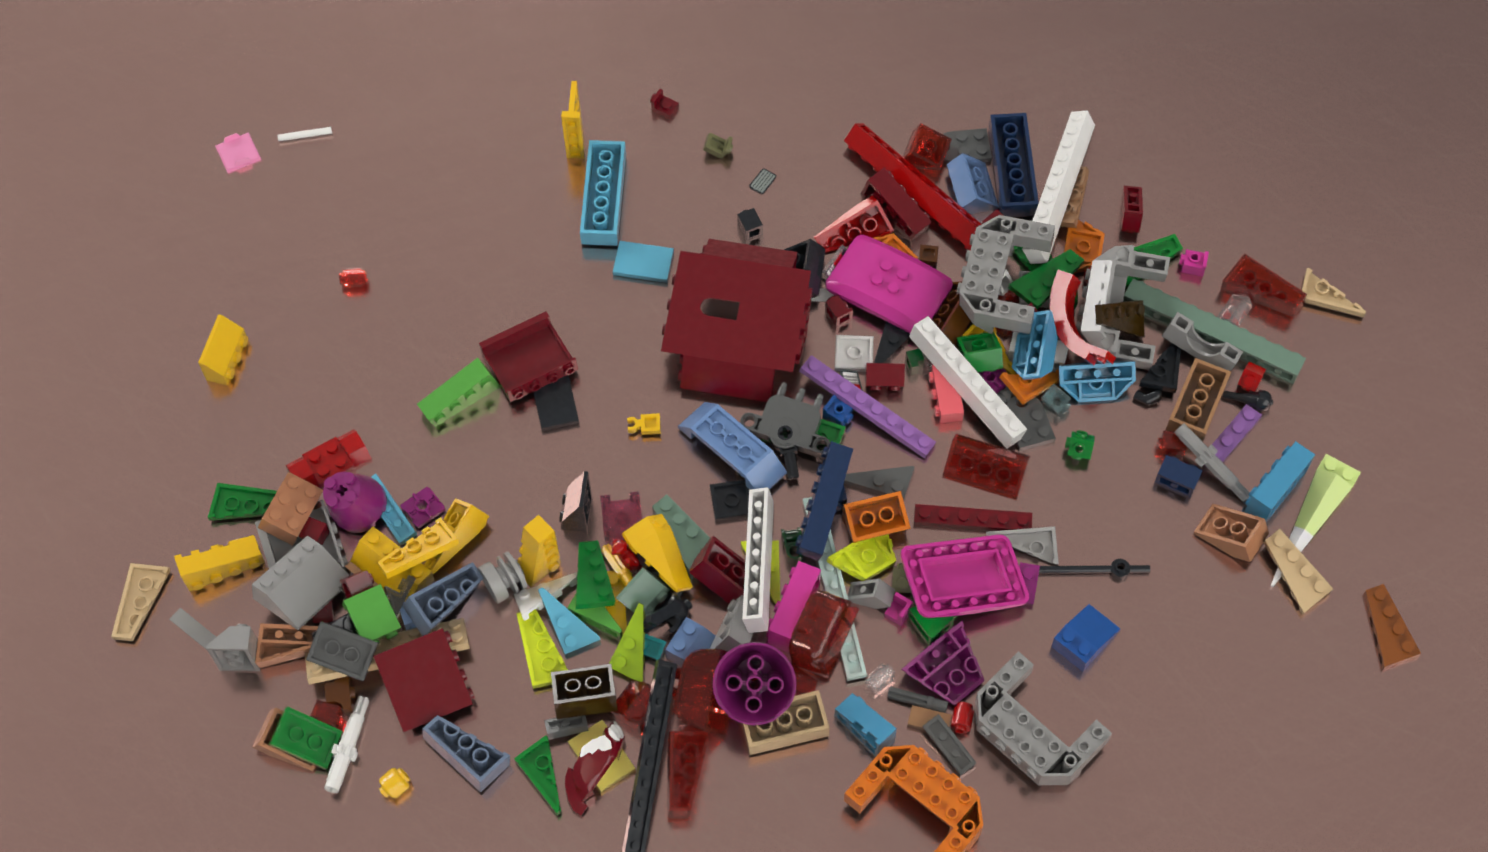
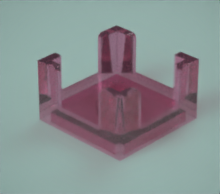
M639 491L630 492V499L611 501L610 495L600 496L605 541L624 539L622 533L642 520Z

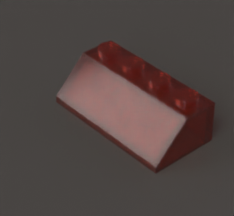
M955 434L943 476L1017 498L1030 456Z

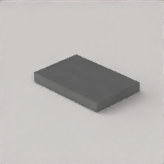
M321 621L306 660L365 681L379 642Z

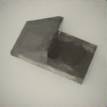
M408 575L407 579L402 578L397 588L401 590L400 593L387 586L384 587L396 617L416 579Z

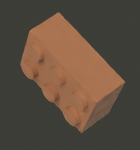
M288 472L262 517L258 528L293 546L323 490Z

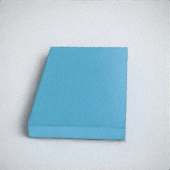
M619 241L613 275L667 283L674 248Z

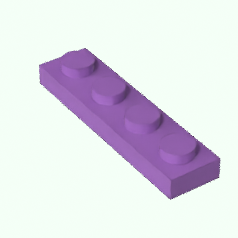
M1246 404L1212 445L1218 450L1215 455L1222 462L1228 458L1261 419L1262 414Z

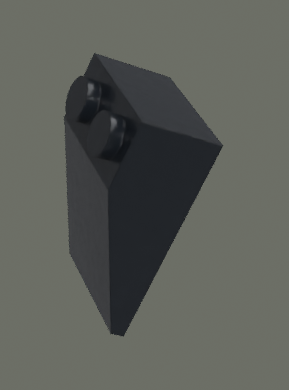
M584 471L568 486L567 493H563L562 505L565 506L564 511H560L559 522L563 524L564 530L587 532L592 502L590 479L587 471Z

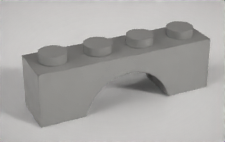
M1179 312L1173 317L1162 335L1163 338L1194 357L1228 371L1234 368L1243 351L1228 342L1214 344L1205 341L1196 333L1194 321Z

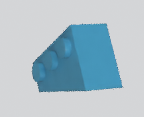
M852 693L835 708L834 716L875 757L884 747H890L895 742L897 728L869 707L860 696L857 697Z

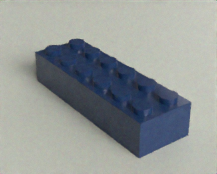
M1027 114L990 115L989 134L999 211L1008 217L1034 216L1039 200Z

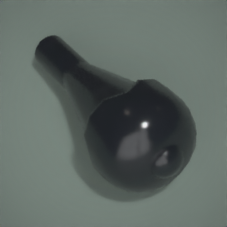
M1265 390L1246 393L1223 392V398L1237 400L1255 408L1258 412L1268 411L1270 406L1273 405L1271 394Z

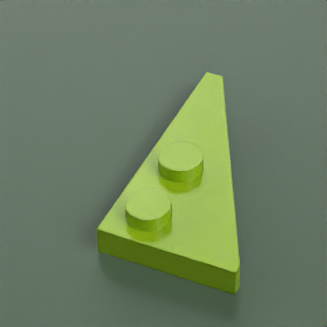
M638 603L609 664L612 665V669L643 684L645 681L644 604Z

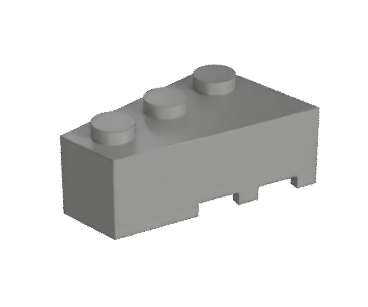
M743 595L737 600L733 599L728 605V612L706 655L717 664L729 650L751 641L753 633H748L742 620Z

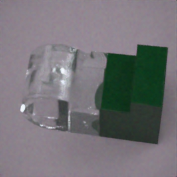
M919 348L906 351L905 361L911 375L918 374L920 368L932 367L931 361Z

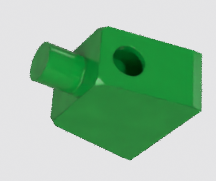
M916 606L908 611V618L928 645L953 626V616L926 618L919 614Z

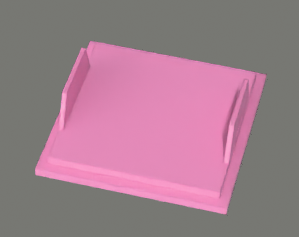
M249 132L241 136L237 133L225 137L223 143L215 145L227 173L261 160Z

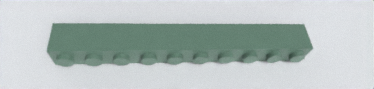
M1133 279L1124 294L1123 302L1143 300L1144 316L1166 326L1169 325L1176 313L1179 312L1194 321L1196 333L1205 341L1214 344L1230 343L1243 351L1239 360L1245 363L1250 361L1266 369L1265 372L1288 383L1294 384L1306 360L1305 357L1297 352L1287 350L1282 345L1274 344L1262 336L1250 333L1247 329L1237 327L1227 320L1214 316L1210 312L1198 309L1195 305L1187 304L1175 296L1164 293L1160 289L1146 285L1143 281Z

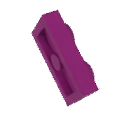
M1020 562L1019 567L1029 593V600L1026 604L1034 605L1040 565Z

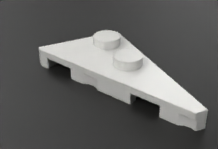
M577 572L515 593L514 597L523 620H527L529 618L528 614L534 609L541 610L545 607L538 589L544 588L553 597L558 598L562 595V589L568 585L573 587L577 584Z

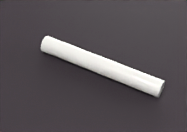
M325 127L278 134L277 136L279 142L332 134V128Z

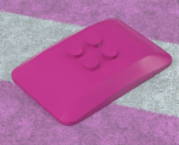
M859 235L848 247L826 280L825 285L830 293L836 296L839 295L845 301L911 333L916 323L927 316L931 320L933 319L951 291L953 282L951 278L924 262L866 235Z
M1004 535L905 546L900 552V558L917 610L923 617L935 618L989 612L1022 606L1029 600V593L1010 540Z

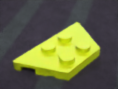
M888 534L851 543L829 556L826 561L847 574L865 581L895 565L896 557L895 552L892 550V539L889 538Z

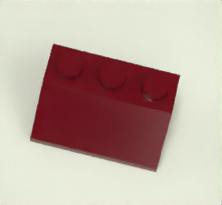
M712 536L694 559L689 573L730 604L733 599L737 600L741 595L744 596L745 560L715 536Z

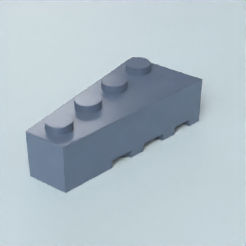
M472 562L410 595L402 606L421 635L424 636L431 633L478 587L484 578Z
M438 715L422 728L423 739L479 792L484 790L510 766L509 754L502 753L495 749V746L482 742L475 735L462 731L460 727Z

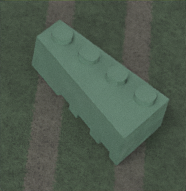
M666 494L652 506L653 515L662 514L670 525L691 581L695 578L689 573L693 561L710 537Z

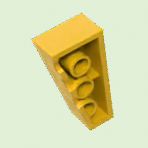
M537 515L523 527L521 538L523 544L519 549L522 556L517 561L524 572L526 583L531 588L548 573L557 570L561 563L555 531L540 515Z
M254 535L229 541L227 546L213 545L208 551L199 552V549L190 552L191 555L182 557L181 554L174 556L180 576L189 591L200 590L208 584L218 583L226 577L239 575L242 571L257 568L265 563Z

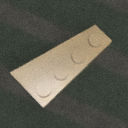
M1278 529L1263 542L1275 565L1281 571V576L1289 586L1290 593L1293 599L1297 601L1302 615L1333 590L1281 529Z

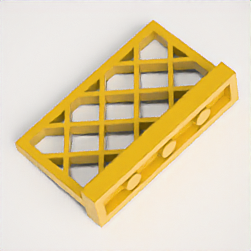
M571 81L568 111H562L561 114L567 158L585 159L577 81Z

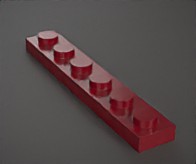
M915 504L914 525L988 531L1032 528V513Z

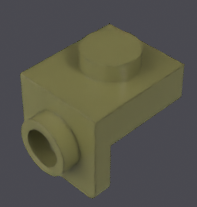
M709 133L703 150L722 159L732 151L733 144L731 143L733 137L729 136L725 140Z
M897 563V566H893L892 587L895 589V592L912 593L903 564Z

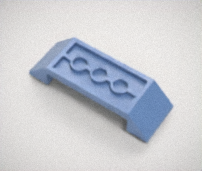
M704 402L678 425V428L690 439L696 436L746 480V487L750 490L767 487L770 489L787 474L786 469L773 450L718 404Z

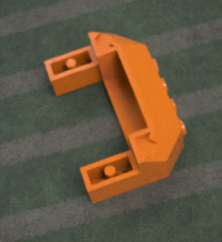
M914 745L884 747L844 794V801L860 814L883 787L889 791L896 783L950 826L948 836L934 852H969L983 829L980 797L977 791L970 786L966 787L961 783V779L956 774L947 772L942 763L937 760L933 761L928 757V753L923 748H917Z

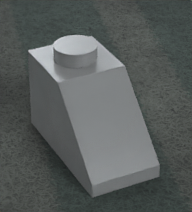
M881 579L851 582L847 597L851 603L874 609L891 607L895 589Z

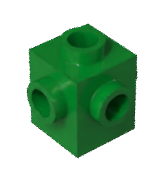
M1081 430L1072 431L1071 437H1067L1065 443L1068 455L1077 460H1082V458L1091 460L1095 436L1088 435L1087 432Z

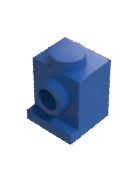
M833 395L824 406L822 417L830 422L844 426L851 422L853 408Z

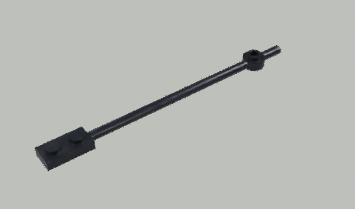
M1116 559L1111 565L1040 566L1039 574L1110 573L1113 578L1123 580L1128 577L1129 573H1150V565H1130L1124 559ZM1117 566H1122L1124 569L1120 570Z

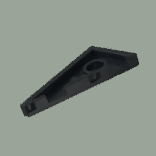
M886 321L874 363H887L911 339L909 337L910 333Z
M1171 343L1149 369L1146 376L1141 379L1139 386L1176 393L1181 348Z

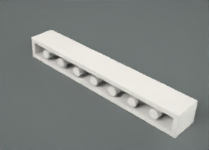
M927 316L916 323L909 335L911 340L1005 448L1008 449L1020 441L1027 428L930 317Z
M768 487L749 490L742 617L748 633L768 631L774 500Z

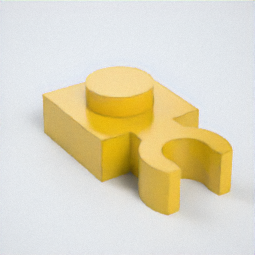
M660 413L641 414V419H636L635 417L627 418L628 424H634L633 427H628V433H635L641 430L642 435L661 434Z

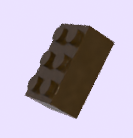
M611 664L551 672L557 719L618 711Z

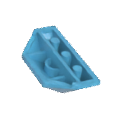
M1051 310L1034 312L1030 334L1019 332L1017 335L1012 368L1023 380L1042 378L1053 371L1058 336Z
M1114 361L1113 364L1096 362L1095 365L1084 362L1059 366V385L1077 402L1117 400L1136 381L1135 361Z

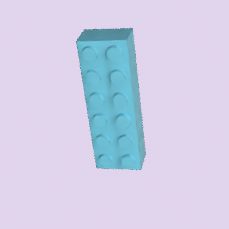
M589 140L580 225L581 244L618 246L626 163V145L624 141Z

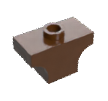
M346 676L337 678V680L331 683H324L328 708H340L344 710L346 716H350L354 710L353 698H356L355 686H352L351 677Z

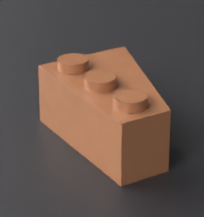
M260 623L255 663L259 668H264L305 657V654L309 653L313 642L311 633L316 631L319 626L304 625L297 630L291 625Z

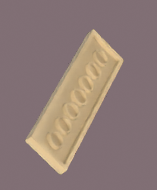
M464 618L442 622L432 631L434 632L441 628L444 629V632L449 631L453 641L449 643L452 650L456 649L458 652L470 649ZM417 628L398 632L397 636L389 640L385 637L379 640L380 643L374 655L417 639L422 635ZM308 653L305 654L309 685L347 676L307 661ZM374 657L368 672L378 669Z

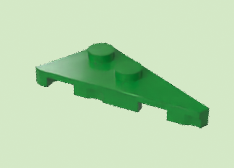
M545 735L515 757L514 760L555 814L559 815L561 813L549 740Z

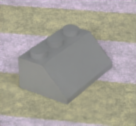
M246 624L229 626L207 644L206 649L220 671H260V668L255 663L258 639L251 626Z

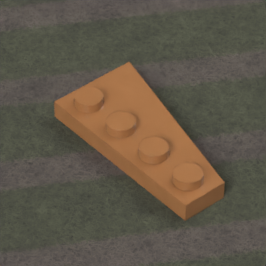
M1085 166L1080 167L1060 227L1077 228L1089 170Z

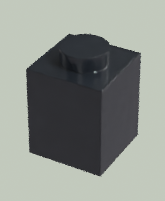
M754 208L743 210L737 214V224L746 241L763 235V224Z

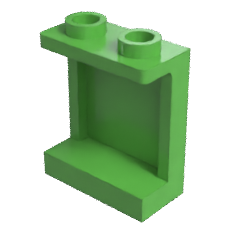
M381 584L350 597L342 603L358 635L376 642L385 637L389 640L398 635L401 626Z

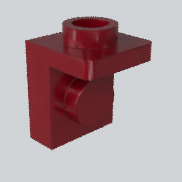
M662 89L654 93L650 99L652 111L668 119H671L679 108V102L663 96Z

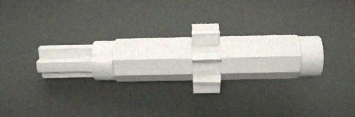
M358 696L339 745H333L331 753L334 760L324 787L328 792H339L350 761L355 762L358 752H356L355 746L369 703V698Z

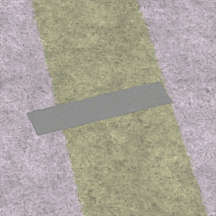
M181 608L169 619L205 649L207 644L216 638L214 634Z

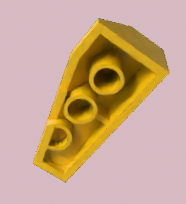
M455 498L443 521L446 522V525L457 537L459 545L426 560L424 566L430 569L432 574L436 573L486 526L489 515L472 504Z

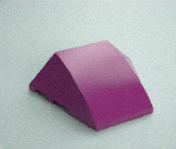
M960 621L938 637L901 669L953 706L985 681L977 658L974 657L971 649L970 640L965 633L963 621Z

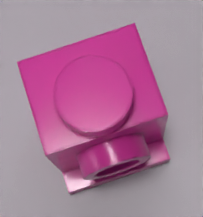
M1186 249L1185 254L1180 256L1179 265H1182L1181 272L1203 277L1209 252L1205 251L1203 253Z

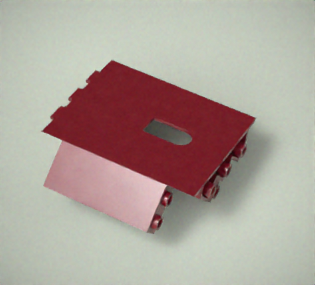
M709 239L707 245H703L702 253L680 251L677 271L672 277V285H674L672 296L667 302V310H669L667 322L663 324L662 335L664 337L661 351L680 354L679 364H682V370H679L678 381H681V389L767 402L772 397L775 370L793 372L794 364L800 363L807 339L813 288H809L811 271L796 268L797 252ZM706 299L739 303L737 319L705 315L701 311V304Z

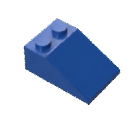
M1088 604L1054 637L1051 647L1083 672L1120 631V628Z

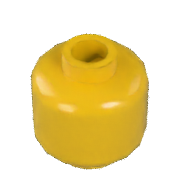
M391 768L380 777L379 783L381 787L379 790L386 798L389 796L398 798L409 788L410 777L402 768Z

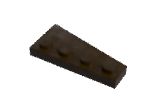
M1143 300L1095 305L1097 325L1126 332V334L1135 335L1137 338H1145V308Z

